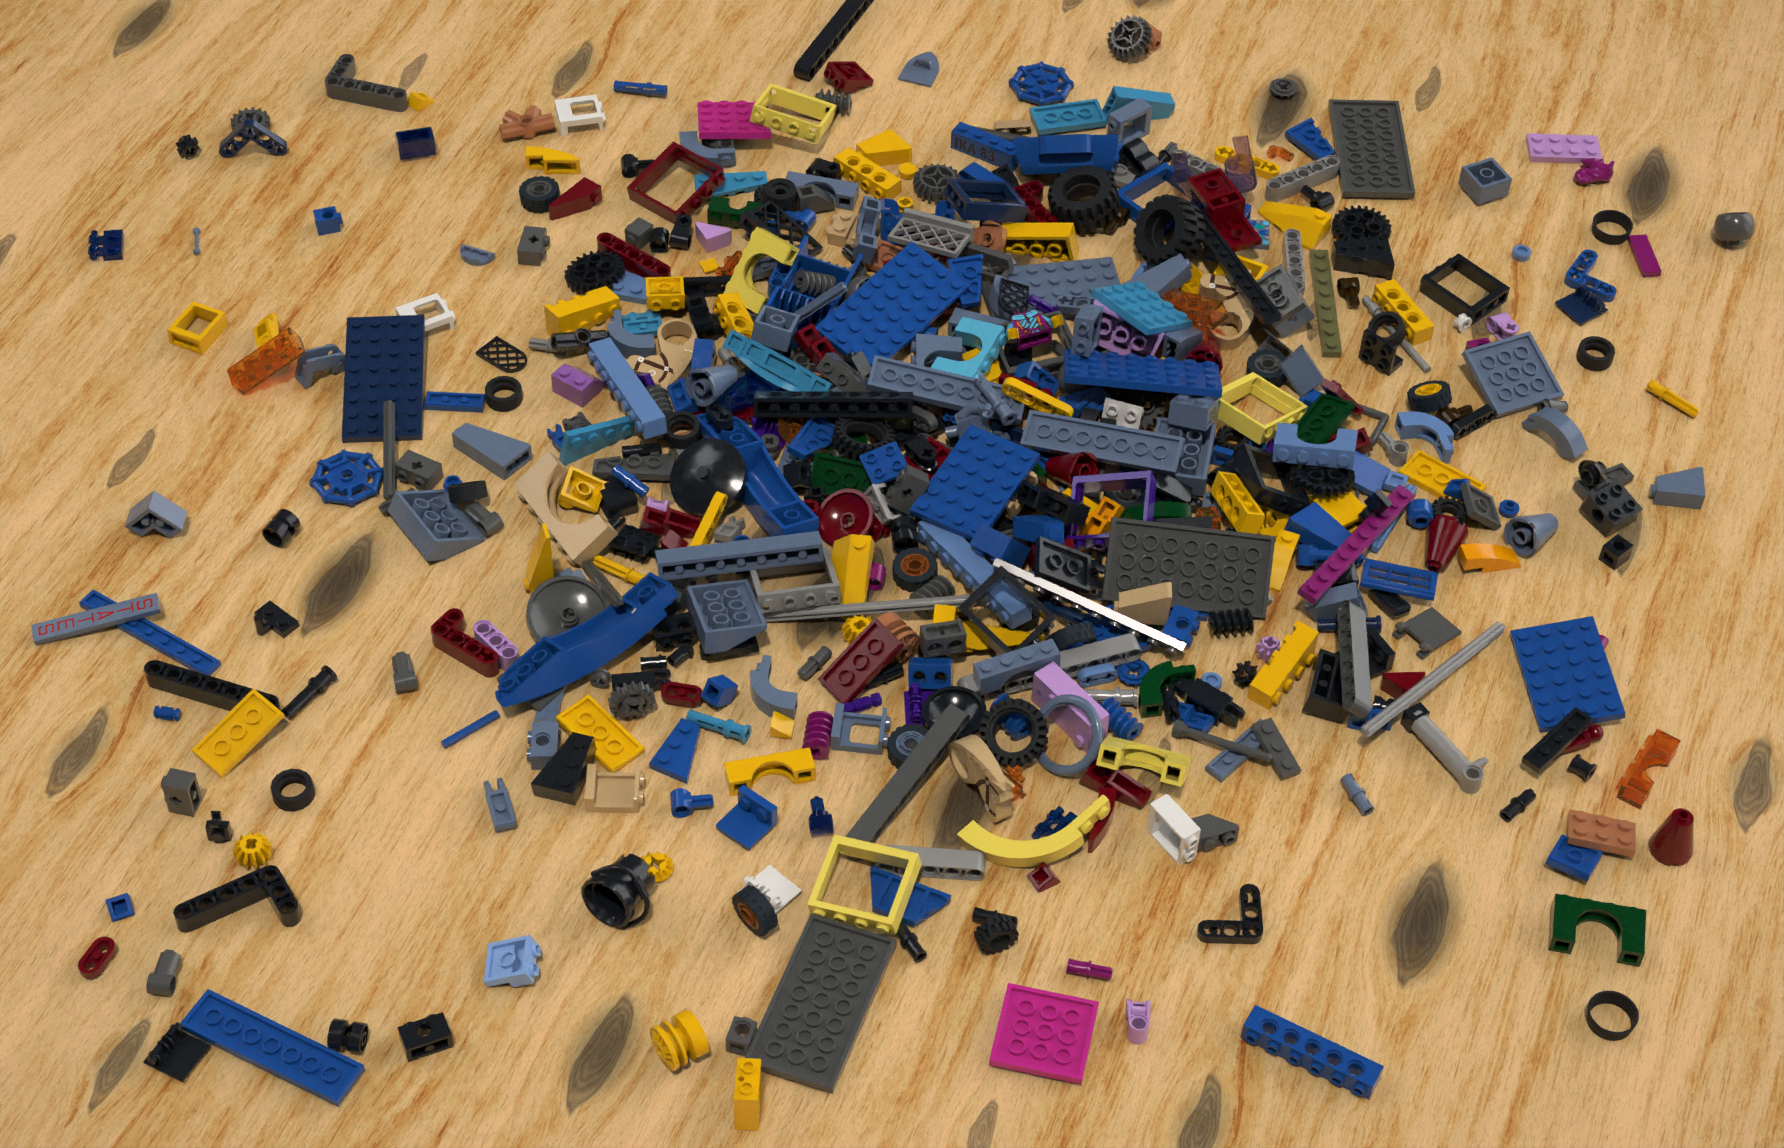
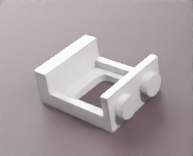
M596 94L554 100L555 115L561 136L568 135V127L598 123L599 130L603 131V123H606L602 102L598 101ZM593 103L595 113L572 114L570 106Z
M438 293L395 308L396 316L417 315L414 311L415 309L435 302V307L440 315L425 320V331L445 324L448 325L450 330H454V321H456L453 311H449L445 299H441Z

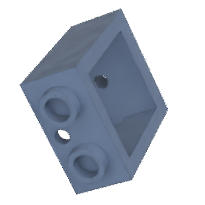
M1140 97L1109 113L1107 134H1119L1118 141H1123V145L1136 138L1141 139L1148 135L1153 106ZM1133 120V126L1123 130L1124 124Z
M1084 304L1077 313L1074 320L1071 354L1091 356L1099 344L1103 306Z

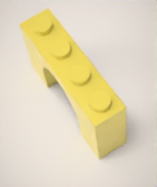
M756 227L751 233L750 241L747 247L744 248L742 257L735 266L734 273L726 284L723 294L738 292L745 307L759 314L763 305H766L769 297L760 292L753 283L752 273L754 266L760 259L766 256H771L783 264L792 266L800 249L771 232Z
M1108 735L1100 745L1096 765L1113 770H1118L1122 765L1146 768L1161 774L1160 782L1182 787L1188 776L1192 756Z

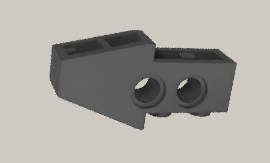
M834 352L826 353L816 367L820 373L843 392H877L866 389L869 378L862 376Z

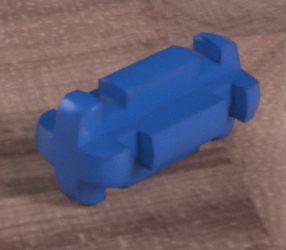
M157 705L153 710L155 718H158V716L160 719L173 720L175 718V721H178L181 711L179 708H176V710L173 707L166 706L159 708Z

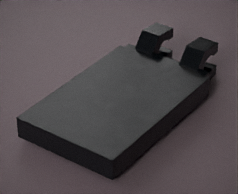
M1039 536L1035 539V576L1083 594L1097 596L1099 591L1102 592L1103 582L1096 579L1099 577V573L1104 574L1105 565L1091 561V555Z

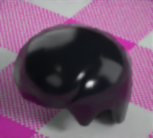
M710 313L714 327L706 331L696 332L698 338L717 340L723 336V328L716 314Z

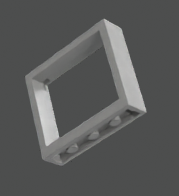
M823 547V562L748 570L749 582L761 612L768 613L841 603L840 584L828 547ZM826 569L830 583L763 592L758 577Z

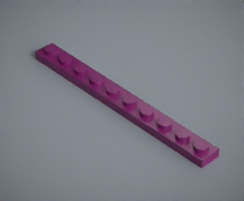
M1399 484L1387 496L1393 504L1378 517L1374 513L1369 515L1299 588L1297 594L1315 605L1407 508L1416 495Z

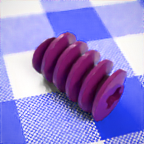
M815 711L807 717L802 749L810 747L814 760H823L829 755L828 750L830 749L834 718L825 711Z

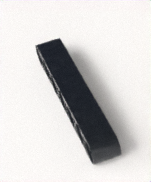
M151 660L144 666L147 683L150 687L227 711H231L252 690L249 687L159 660ZM256 690L281 711L277 696Z

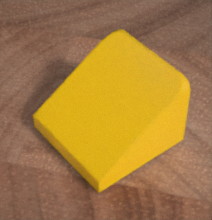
M410 92L407 100L408 106L416 111H420L434 102L431 97L423 92Z
M773 711L770 737L792 739L795 720Z

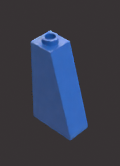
M1316 502L1291 516L1284 528L1286 531L1300 534L1299 542L1315 545V547H1319L1322 550H1337L1351 535L1346 528ZM1366 551L1354 562L1356 566L1363 563Z

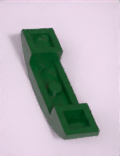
M1160 501L1154 504L1153 519L1192 517V507L1190 504L1172 501ZM1144 504L1125 509L1119 518L1143 520Z

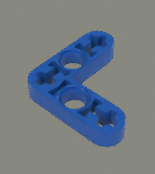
M1590 249L1583 250L1566 272L1564 283L1573 289L1577 283L1584 284L1588 290H1591L1604 302H1612L1615 299L1616 288L1588 275L1596 264L1597 253ZM1587 284H1590V285H1593L1594 287L1591 288V287H1588V286H1586V285H1587Z

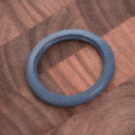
M1065 694L1052 698L1039 711H1041L1046 719L1051 711L1063 705H1072L1082 709L1088 715L1093 729L1091 747L1083 759L1072 765L1056 764L1042 750L1037 760L1046 770L1055 775L1073 776L1084 771L1096 759L1103 740V727L1096 709L1089 701L1081 696ZM1033 727L1031 729V739L1033 736Z

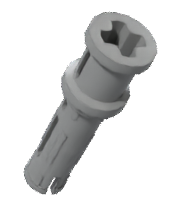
M1116 687L1114 690L1083 689L1097 703H1102L1110 697H1115L1114 702L1119 701L1121 704L1137 707L1138 688H1134V690H1121L1120 687Z

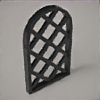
M1001 278L998 297L1000 308L1012 316L1014 311L1020 307H1025L1026 312L1028 309L1029 286ZM1015 286L1018 290L1014 291L1011 287ZM1008 288L1011 292L1007 293L1004 289ZM1014 294L1017 298L1013 299L1010 295ZM1004 297H1008L1010 301H1006ZM1020 300L1022 305H1019L1016 301ZM1010 303H1014L1016 307H1012Z
M498 336L476 351L477 356L504 372H519L527 365L526 354ZM489 347H496V351H489ZM498 347H506V350L499 351ZM506 353V357H499V354ZM508 353H516V356L509 357ZM489 354H497V357L489 358ZM516 359V363H509V360ZM518 359H525V362L519 363ZM499 360H507V363L499 364ZM509 366H517V368L509 369Z

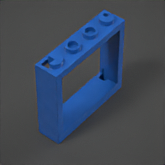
M1166 162L1118 189L1120 206L1130 209L1129 219L1133 222H1136V219L1139 218L1142 209L1133 200L1165 181L1192 199V203L1199 209L1204 210V205L1188 186L1187 177ZM1174 219L1168 223L1164 236L1173 231Z

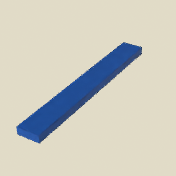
M94 589L79 602L80 607L86 611L117 603ZM145 618L114 625V627L192 671L211 676L221 666L220 660Z

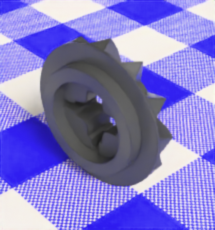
M1286 78L1273 80L1269 87L1270 93L1274 94L1275 97H1281V99L1283 97L1287 99L1290 96L1294 97L1298 89L1295 82Z

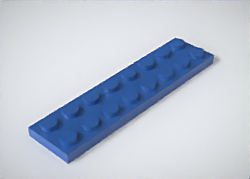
M209 989L206 990L180 1023L183 1025L184 1031L336 1106H339L365 1071L363 1064Z

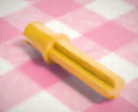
M1653 379L1647 384L1646 390L1658 396L1659 400H1665L1692 418L1698 415L1700 411L1698 407L1670 391L1669 387L1665 388Z
M600 555L595 556L593 559V563L599 569L624 579L626 583L631 582L636 585L645 577V575L636 572L632 567L627 568Z

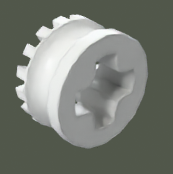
M1463 313L1459 315V318L1457 317V320L1455 319L1453 326L1458 328L1460 332H1464L1472 324V319Z

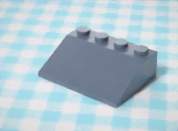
M1158 417L1155 428L1156 433L1185 438L1176 476H1168L1192 487L1194 495L1204 496L1215 444L1216 424H1212L1206 431L1168 424V418Z
M445 489L396 491L388 508L389 514L427 561L445 560L483 543L486 539L458 504L449 501V495Z
M748 579L687 586L686 607L688 612L692 614L697 635L705 654L727 651L767 629V623Z

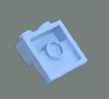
M531 935L488 943L484 974L486 986L490 987L509 983L512 987L533 984L534 976L539 974L536 958L541 955L540 945L535 942Z

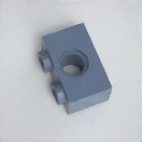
M532 722V731H528V744H531V748H527L526 752L527 761H531L532 770H542L558 751L560 741L559 722Z

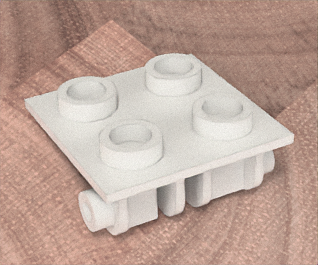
M1105 398L1102 418L1116 419L1118 426L1139 429L1141 417H1143L1145 410L1141 406Z
M771 865L767 866L756 877L746 876L743 879L744 887L752 885L765 895L774 908L775 913L802 892L799 887Z

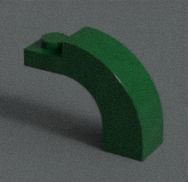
M1167 661L1151 668L1144 675L1140 684L1138 696L1140 717L1162 716L1164 702L1161 696V689L1164 686L1168 689L1167 685L1174 687L1175 682L1180 677L1194 682L1196 675L1194 664L1173 667L1172 661Z

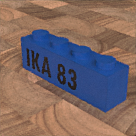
M959 122L951 131L950 148L997 167L1008 164L1012 172L1020 165L1013 142L963 122Z

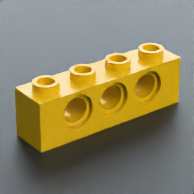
M847 147L834 156V162L839 163L841 166L839 175L850 182L859 183L860 188L877 199H894L901 194L900 178L853 149Z
M1395 279L1375 285L1372 295L1374 303H1377L1383 312L1391 311L1397 313L1402 318L1406 329L1405 339L1412 346L1432 339L1434 324Z
M739 293L718 294L713 304V311L717 315L726 335L728 336L731 329L751 339L754 323Z
M1218 471L1210 490L1216 502L1237 532L1258 534L1265 518L1264 513L1236 473Z

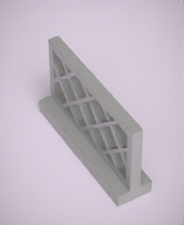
M905 208L903 210V217L888 235V241L906 246L912 241L925 251L956 259L965 246L973 242L974 225ZM914 231H916L915 234H911V235L908 234L909 232H914ZM933 236L934 238L926 239L925 237ZM950 240V243H942L943 241ZM949 248H955L956 250H955V251H952V250H948V249H949Z

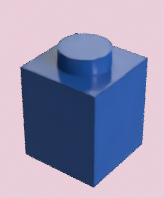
M724 675L707 679L701 697L715 707L732 703L739 685Z

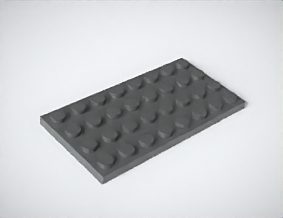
M1329 99L1328 108L1336 156L1340 159L1338 172L1342 197L1414 198L1415 188L1399 101Z
M1111 517L1101 599L1117 601L1119 592L1172 582L1171 608H1174L1175 604L1192 610L1215 611L1216 613L1219 610L1226 612V610L1231 609L1234 612L1237 608L1241 611L1243 608H1248L1253 617L1266 619L1276 536Z
M811 913L745 1058L761 1059V1071L833 1094L895 950L897 940Z

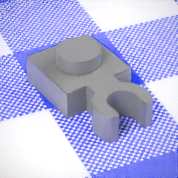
M731 516L729 523H722L713 533L714 540L722 542L734 541L735 537L742 533L741 529L745 526L744 518L742 517L736 521L735 516Z

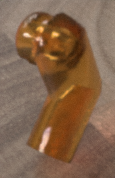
M1275 145L1268 147L1269 150L1266 152L1271 158H1274L1277 154L1289 162L1294 157V154L1287 149Z

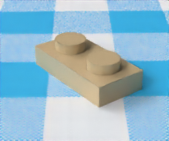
M1031 120L996 121L994 123V130L1006 133L1009 132V129H1016V132H1026L1027 128L1031 127Z

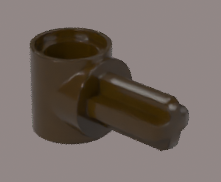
M1120 206L1117 215L1113 217L1110 223H1106V226L1103 228L1106 234L1113 233L1116 227L1122 224L1126 225L1130 217V209Z
M1358 277L1339 278L1337 281L1338 294L1347 298L1349 306L1356 308L1360 304L1358 298L1360 291Z
M1465 405L1458 409L1446 406L1438 410L1435 417L1451 428L1456 421L1472 413L1473 409L1471 405Z

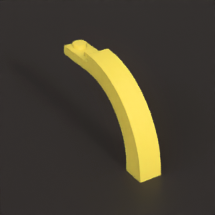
M1104 794L1101 795L1065 828L1040 839L1025 841L1005 839L988 832L974 820L957 833L959 843L964 848L971 851H980L985 855L986 861L998 865L1034 867L1039 866L1042 862L1048 864L1066 857L1084 844L1083 833L1087 834L1099 819L1102 820L1109 814L1111 809L1110 802Z

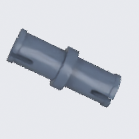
M1352 773L1344 775L1340 782L1348 791L1350 800L1355 802L1363 816L1372 813L1374 807L1366 797L1364 788L1358 785Z

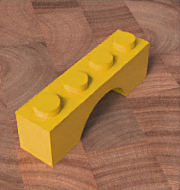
M809 747L724 763V773L729 795L735 796L738 795V789L743 784L752 790L754 784L760 778L768 775L784 776L794 785L815 781V764Z

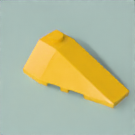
M850 534L834 541L831 559L840 584L841 603L839 604L866 602L875 548L872 536ZM843 616L842 620L852 618L853 616Z
M961 619L967 634L965 651L973 653V649H991ZM983 623L1007 646L1020 645L1031 634L1030 632L1020 630L1012 631L1001 626L991 627ZM1041 635L1039 637L1040 642L1045 641V637Z

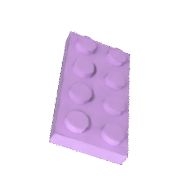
M1538 133L1526 135L1530 162L1582 163L1581 159L1596 158L1598 161L1602 159L1597 136Z

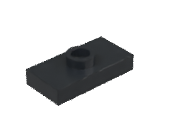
M1378 589L1369 590L1368 596L1393 617L1409 612L1411 609V605L1396 593Z

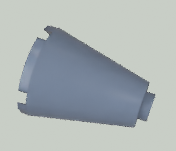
M729 364L695 368L689 371L688 377L685 378V389L690 399L694 398L698 406L705 407L714 403L737 381L738 374L736 369Z
M1551 513L1514 517L1505 525V541L1507 545L1510 544L1516 554L1528 556L1534 553L1558 529V520Z

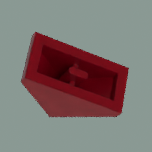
M1425 672L1383 673L1380 690L1397 699L1425 678Z

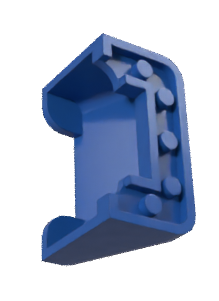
M881 198V239L897 246H906L888 241V235L901 220L903 213H899L897 201ZM941 200L937 203L935 214L933 215L955 220V208L948 200ZM914 231V232H909L908 234H909V235L915 234L916 231ZM929 236V237H925V238H926V239H930V238H934V237H933V236Z

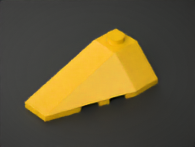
M1266 201L1257 212L1266 221H1270L1271 225L1278 226L1283 234L1287 229L1298 230L1301 234L1302 247L1308 250H1314L1330 232L1333 216L1318 208Z
M542 523L526 567L527 578H523L525 591L529 590L530 596L540 584L554 578L551 541L546 523Z

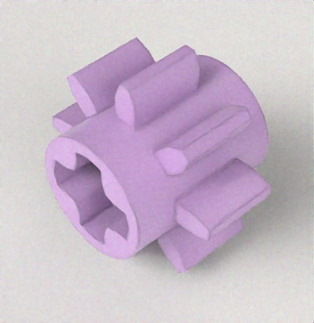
M1272 636L1261 637L1260 643L1256 644V651L1259 652L1258 658L1269 662L1275 649L1280 650V640Z

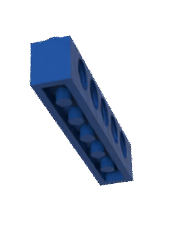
M1257 1005L1253 1007L1242 1028L1241 1038L1249 1044L1259 1046L1272 1055L1288 1060L1292 1065H1298L1313 1075L1321 1076L1336 1086L1352 1091L1359 1097L1369 1100L1381 1079L1383 1065Z

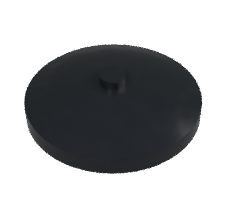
M716 438L703 439L688 446L676 459L670 474V489L675 501L685 511L704 517L717 491L728 495L724 512L737 502L747 482V466L742 454L729 442Z

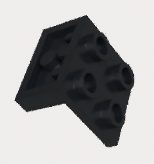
M1368 329L1363 331L1358 358L1388 376L1402 366L1404 360L1396 355L1397 347Z
M1372 625L1366 627L1370 679L1392 670L1396 654Z

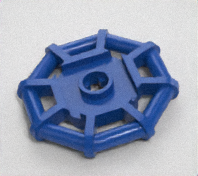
M1040 61L1037 64L1019 66L1014 76L1009 79V86L1013 88L1018 100H1025L1043 106L1054 102H1064L1069 91L1074 88V82L1069 79L1063 67L1058 68Z
M343 449L340 453L324 460L320 459L317 462L316 470L313 477L309 480V484L320 495L322 502L326 504L329 502L346 504L352 507L355 503L378 494V488L383 478V468L378 465L373 459V455L368 452L363 454ZM365 464L369 465L371 469H367ZM327 470L328 474L326 473V475L322 476L323 472ZM369 477H374L372 484L368 483ZM322 484H328L330 488L326 491ZM364 489V491L352 496V493Z

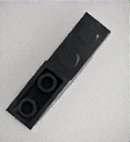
M703 289L686 294L685 299L695 331H706L714 327Z

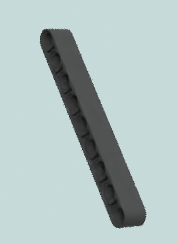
M952 704L948 705L845 837L875 843L947 751L950 743L964 729L970 715Z

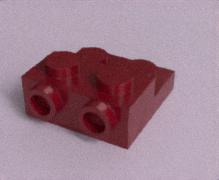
M855 61L828 62L824 71V77L829 79L836 89L844 93L856 92L858 87L872 86L874 81Z

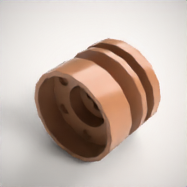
M895 612L883 613L877 619L905 645L891 659L887 666L889 667L896 663L902 665L917 651L919 636Z

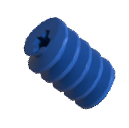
M1006 693L1001 694L993 701L991 706L993 704L997 705L1000 700L1006 701L1010 696ZM1011 713L1005 715L998 722L1014 740H1021L1031 733L1032 724L1023 714Z
M1115 697L1104 700L1100 706L1110 714L1108 729L1121 739L1131 741L1136 738L1143 730V724L1137 723L1138 719L1136 717L1132 718V713H1126V708L1121 707L1119 701L1114 702Z

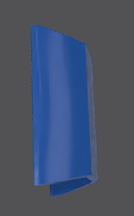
M1069 134L1013 138V145L1022 173L1026 176L1058 175L1062 172H1067L1070 168L1075 169L1081 165L1082 167H1086V165L1098 166L1109 173H1115L1123 141H1118L1119 134Z
M805 235L798 246L800 250L792 266L778 262L768 282L767 295L769 300L766 305L794 313L817 298V296L797 292L794 276L799 270L833 275L836 279V285L844 282L848 286L864 254L860 253L857 260L847 269L846 267L842 268L838 266L839 264L833 265L830 261L824 262L823 259H815V256L809 257L808 236ZM844 294L798 324L797 331L811 323L816 327L837 308Z

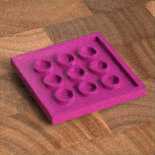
M708 100L697 102L699 139H771V129L750 122L755 102L743 100L737 102L726 100L719 102Z
M1008 983L989 1065L1082 1085L1099 1002Z

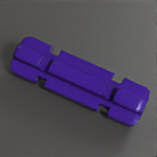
M1031 294L1027 299L1029 305L1036 307V309L1044 314L1058 311L1056 307L1051 306V304L1041 298L1038 299V296Z
M874 693L870 695L871 697L865 696L852 700V703H843L844 712L853 713L855 711L856 713L872 708L871 705L874 707L881 705L882 697L879 693Z

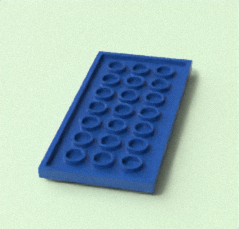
M911 241L815 328L822 338L826 336L832 347L843 356L852 351L855 354L863 351L872 367L875 355L893 359L915 339L916 333L920 334L960 298L968 290L969 285Z
M1071 348L1069 350L1064 349V383L1222 398L1223 390L1218 364L1212 361L1199 363L1192 359L1179 361L1172 357L1158 359L1152 355L1138 357V355L1132 353L1119 355L1117 352L1099 353L1097 350H1094L1090 357L1071 354Z

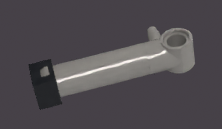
M1421 702L1404 710L1400 724L1409 734L1414 732L1457 778L1459 787L1463 792L1468 794L1477 793L1484 776L1482 767L1488 763V759L1484 757L1471 763L1429 718L1430 712Z

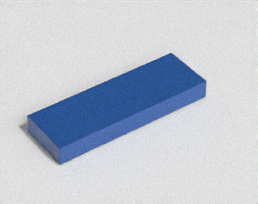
M427 391L424 409L483 413L486 398L485 394Z

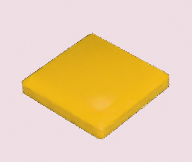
M714 257L699 262L705 273L720 269Z

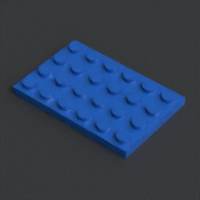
M970 424L929 481L930 484L923 495L919 496L910 508V514L972 540L980 523L991 528L995 525L1021 487L1022 481L1026 480L1040 460V453Z
M1593 616L1510 630V637L1540 733L1553 729L1575 707L1592 717V724L1625 718V710Z

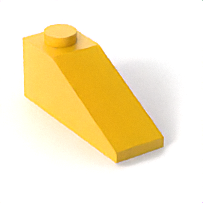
M1280 529L1274 546L1269 590L1281 592L1297 552L1300 534Z

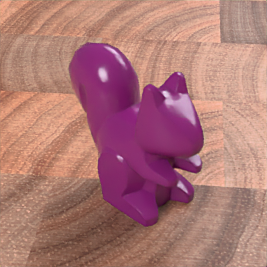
M1596 158L1581 159L1583 165L1580 168L1582 169L1577 170L1574 174V179L1579 184L1599 181L1610 182L1614 174L1613 167L1615 161L1605 164L1604 159L1599 161Z

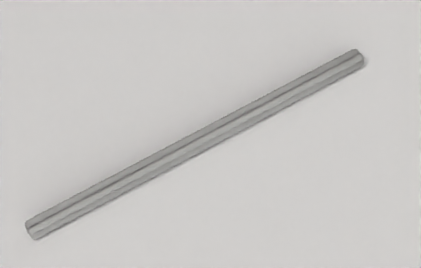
M989 594L975 607L988 606L990 603ZM970 595L823 605L762 614L766 622L853 616L854 614L857 616L887 612L934 610L935 604L956 606L958 608Z
M1501 622L1494 623L1362 725L1360 733L1364 734L1365 737L1371 736L1504 632L1505 625L1501 624Z

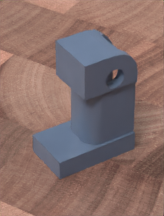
M335 344L298 351L295 378L304 388L311 387L314 372L329 369L334 374L345 371V354Z

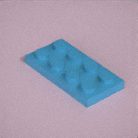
M1098 99L1031 107L1029 109V114L1038 135L1098 128L1107 125V120Z

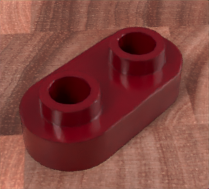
M667 682L661 687V698L666 703L696 707L703 701L701 697L702 689L696 685Z
M97 938L78 962V969L82 977L87 979L95 978L108 965L116 954V946L112 938Z

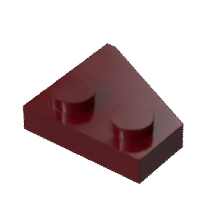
M1327 379L1322 381L1320 385L1326 394L1353 401L1355 408L1352 410V413L1361 416L1364 409L1341 388L1342 385L1340 383Z

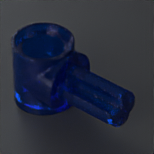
M814 796L810 800L812 813L809 816V829L811 836L834 833L832 815L825 811L823 799Z

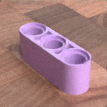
M479 620L474 624L475 639L498 653L499 665L502 670L506 671L519 659L517 647L491 622Z

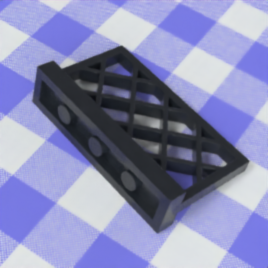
M771 199L752 211L747 210L744 212L739 223L749 235H751L756 227H759L783 240H789V243L792 245L793 241L801 243L806 235L808 236V244L814 247V249L808 248L809 257L814 256L823 248L821 244ZM771 207L775 213L766 212V209ZM757 216H762L763 221H761ZM767 217L776 219V223L767 222ZM779 220L786 221L788 225L780 224ZM770 228H776V233H774ZM780 229L789 231V235L780 234ZM792 232L799 233L801 237L793 236Z

